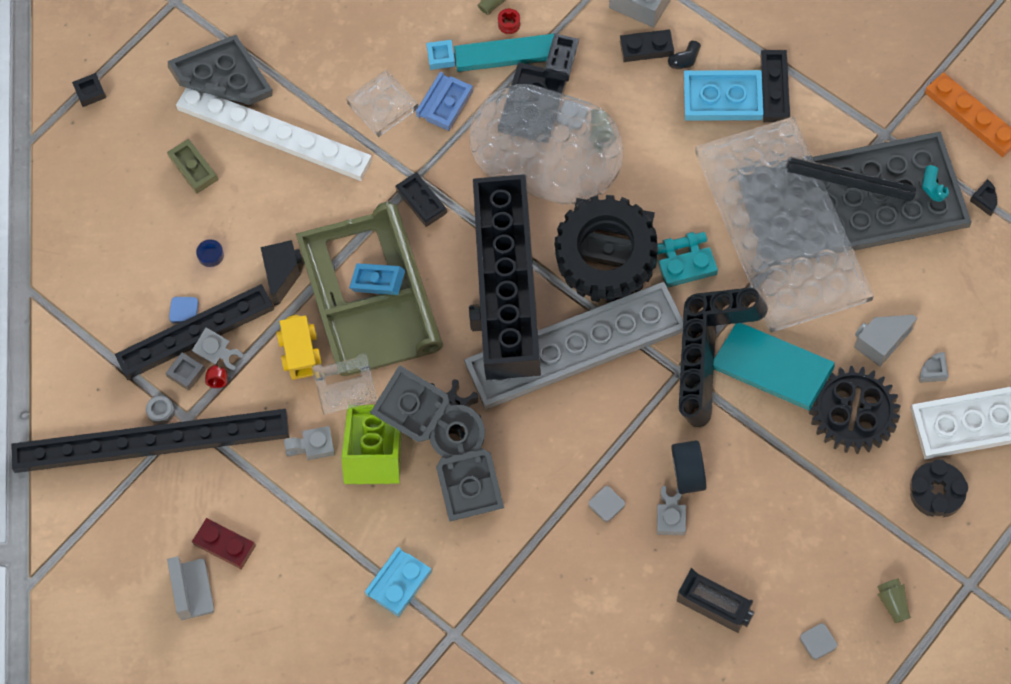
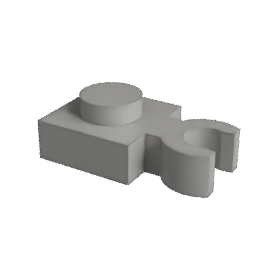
M208 328L204 329L192 349V352L215 365L219 358L222 359L224 365L230 370H235L236 367L230 364L229 357L231 355L243 357L242 352L239 350H228L226 346L229 340Z
M662 486L660 496L665 504H657V535H685L686 505H677L682 498V494L679 493L677 486L676 495L670 497L666 494V486Z

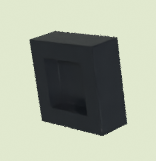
M96 73L72 82L82 107L106 98Z

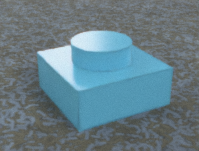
M452 40L426 43L430 70L455 67Z

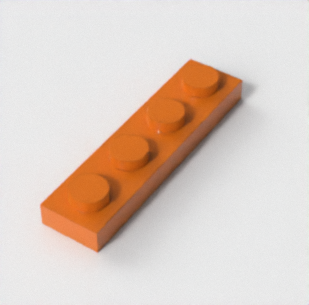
M944 72L926 87L924 92L1001 157H1004L1011 150V127Z

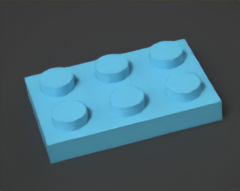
M761 70L684 71L685 121L763 120Z

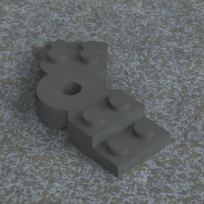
M399 365L370 413L417 442L430 440L434 450L442 456L436 469L449 522L503 509L504 505L491 453L481 448L485 437V428L480 416L467 406L450 405L447 393ZM453 425H461L465 429V436L462 440L454 441L450 438L449 429Z

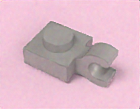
M329 426L302 431L303 439L288 438L284 440L287 456L306 453L307 460L334 456Z

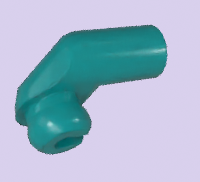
M928 165L925 167L922 189L933 201L941 202L948 197L949 190L947 187L944 188V185H939L936 182L939 169L936 166Z

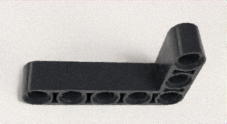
M754 288L696 293L689 296L685 301L679 411L694 427L705 426L710 421L712 415L716 326L759 321L767 314L768 306ZM701 357L698 362L694 363L697 358ZM700 382L696 388H693L696 383ZM699 407L697 412L691 414L694 409Z

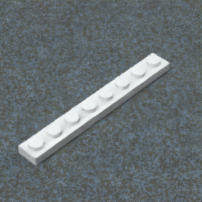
M186 88L176 104L178 111L359 181H362L372 162V155L218 96Z

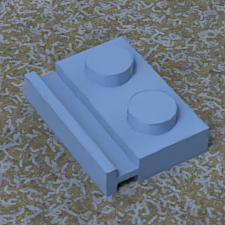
M440 72L417 108L416 117L425 118L427 122L450 131L473 93V86L454 77H447L444 73Z

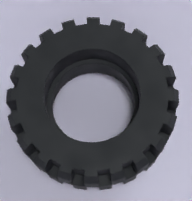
M597 195L590 197L591 202L587 204L583 200L577 203L575 211L569 210L564 215L565 221L560 222L557 228L558 235L555 237L554 242L555 255L561 276H564L570 288H575L577 294L582 297L590 296L591 301L599 302L600 299H606L607 303L615 301L614 298H623L630 295L633 291H640L643 289V283L645 281L649 282L652 277V271L657 265V234L652 226V220L648 215L643 214V209L637 204L634 206L630 205L629 199L621 197L620 201L615 200L614 195H606V199L599 200ZM601 228H614L622 231L629 237L632 244L630 258L622 266L613 270H598L589 266L582 257L581 246L584 238L591 232Z

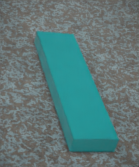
M554 34L454 46L457 72L518 65V62L528 64L547 61Z

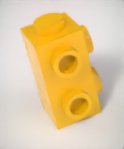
M292 315L285 320H280L281 331H276L279 347L285 348L286 355L281 356L284 372L289 371L292 380L319 375L317 365L322 364L319 348H313L312 341L317 340L314 324L309 325L306 315Z

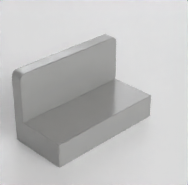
M178 556L167 559L176 612L180 619L186 620L214 613L215 609L205 560L198 559L182 563Z

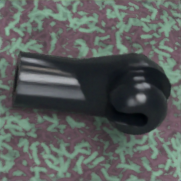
M690 41L686 51L670 55L668 58L669 67L676 69L692 67L698 56L701 44L697 41Z

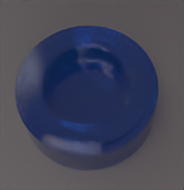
M208 239L198 245L196 255L203 266L214 267L222 262L224 251L218 241Z

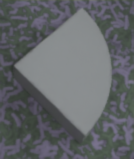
M945 352L934 354L925 362L919 376L920 383L947 381L948 371Z

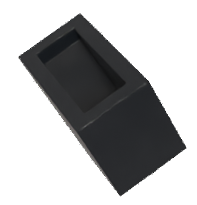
M292 240L260 247L274 305L281 303L300 276L298 265L303 264L300 249L294 250Z

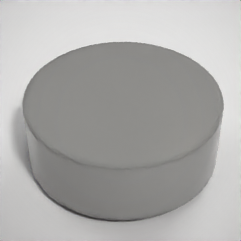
M155 396L147 403L146 413L153 423L165 424L173 418L175 408L168 397Z

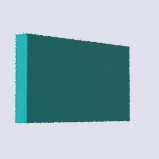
M736 323L714 358L713 366L714 370L810 411L834 370L835 362L743 323Z

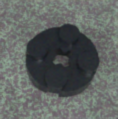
M938 459L922 465L915 471L910 483V497L914 506L923 514L931 517L934 515L949 517L962 507L969 487L963 474L956 467L946 463L944 460ZM933 484H941L944 487L945 494L942 495L940 492L934 494L932 492L934 489Z

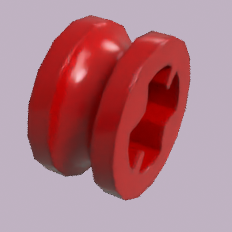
M507 8L498 14V28L504 34H514L520 29V14L516 10ZM505 19H507L508 21H511L513 19L514 23H505Z

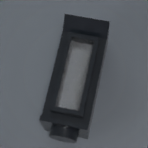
M692 568L678 591L677 602L739 633L742 625L748 627L755 613L751 610L753 600H748L709 580Z

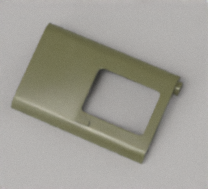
M383 202L376 207L373 214L296 233L339 375L350 376L435 353L443 347V342L397 205ZM373 230L378 235L387 265L400 266L405 270L399 294H379L352 302H345L326 243L331 240Z

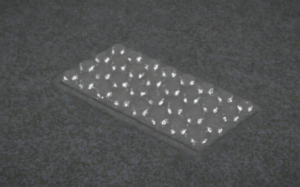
M794 116L695 146V153L750 285L758 291L768 306V311L764 318L770 333L873 300L874 295L823 180L786 171V163L789 157L814 162Z

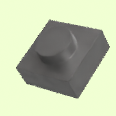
M182 352L168 369L166 375L169 379L189 391L203 374L205 368L202 364Z

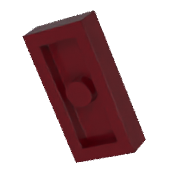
M208 518L205 519L192 540L193 545L241 570L256 547L255 542Z

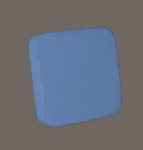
M172 298L169 315L170 322L181 323L197 315L199 304L197 298Z

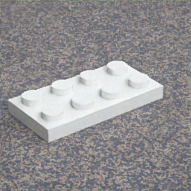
M1011 387L912 404L910 408L924 459L1011 444Z

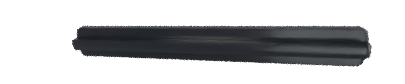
M789 157L786 163L787 172L885 196L912 201L916 194V187L804 159Z

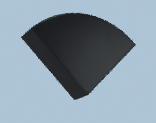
M987 179L970 199V202L989 216L993 215L997 206V195L994 185Z
M479 304L470 305L472 332L482 331Z

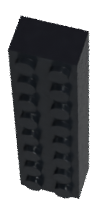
M526 174L474 178L473 193L483 362L486 380L541 376Z

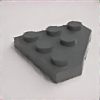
M237 35L168 61V69L179 86L247 105L272 96V88Z

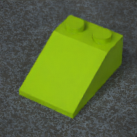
M374 405L347 406L341 457L344 484H400L402 432L371 414L370 412Z

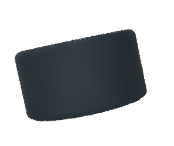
M699 441L672 444V457L679 493L685 494L706 490V476Z

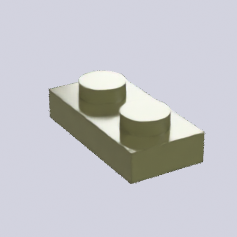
M189 139L167 152L170 160L196 194L218 181L216 173Z

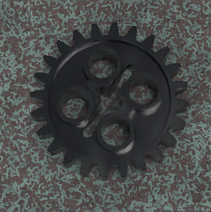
M850 366L848 373H845L840 367L837 376L831 373L811 407L809 415L814 416L811 425H820L817 428L816 434L825 433V443L834 440V449H837L842 444L844 445L845 453L849 451L850 447H854L856 454H859L862 446H864L867 452H870L872 443L880 448L882 439L889 441L891 436L889 432H895L897 428L895 423H898L900 415L896 413L899 412L901 405L895 404L898 394H889L893 385L883 386L885 377L883 376L876 380L874 378V370L869 375H866L864 367H861L859 373H855L853 366ZM856 388H859L861 393L854 421V429L849 431L848 426L852 414V405ZM845 391L849 394V397L843 398L837 392ZM865 397H873L877 403H868ZM840 416L845 422H835L832 417ZM860 422H868L872 425V428L865 429L860 425Z

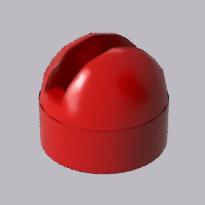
M217 365L209 367L205 375V384L211 388L226 386L227 371L222 366L220 368Z

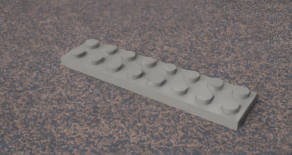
M661 282L538 330L541 376L486 380L483 352L464 359V362L484 409L487 410L683 332V319L665 283Z

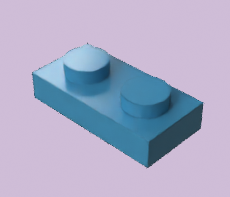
M356 263L349 288L354 292L398 295L405 270L400 266Z

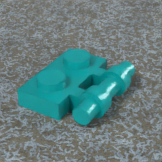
M690 232L685 234V237L674 240L667 238L662 240L663 243L658 244L657 255L665 253L667 257L658 262L667 288L717 275L718 269L710 247L699 249L698 244L707 242L705 232L697 234ZM689 248V253L676 255L675 250Z

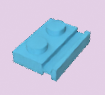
M397 547L365 590V595L400 617L432 573V570L412 555L405 553L401 548Z

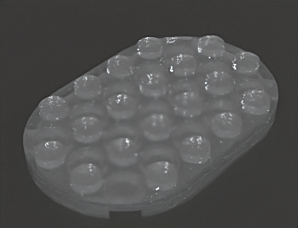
M516 84L494 92L479 106L470 127L472 154L479 167L488 177L526 174L528 194L560 204L572 205L576 203V198L590 200V197L603 194L617 178L623 162V142L615 122L604 110L592 103L535 85Z

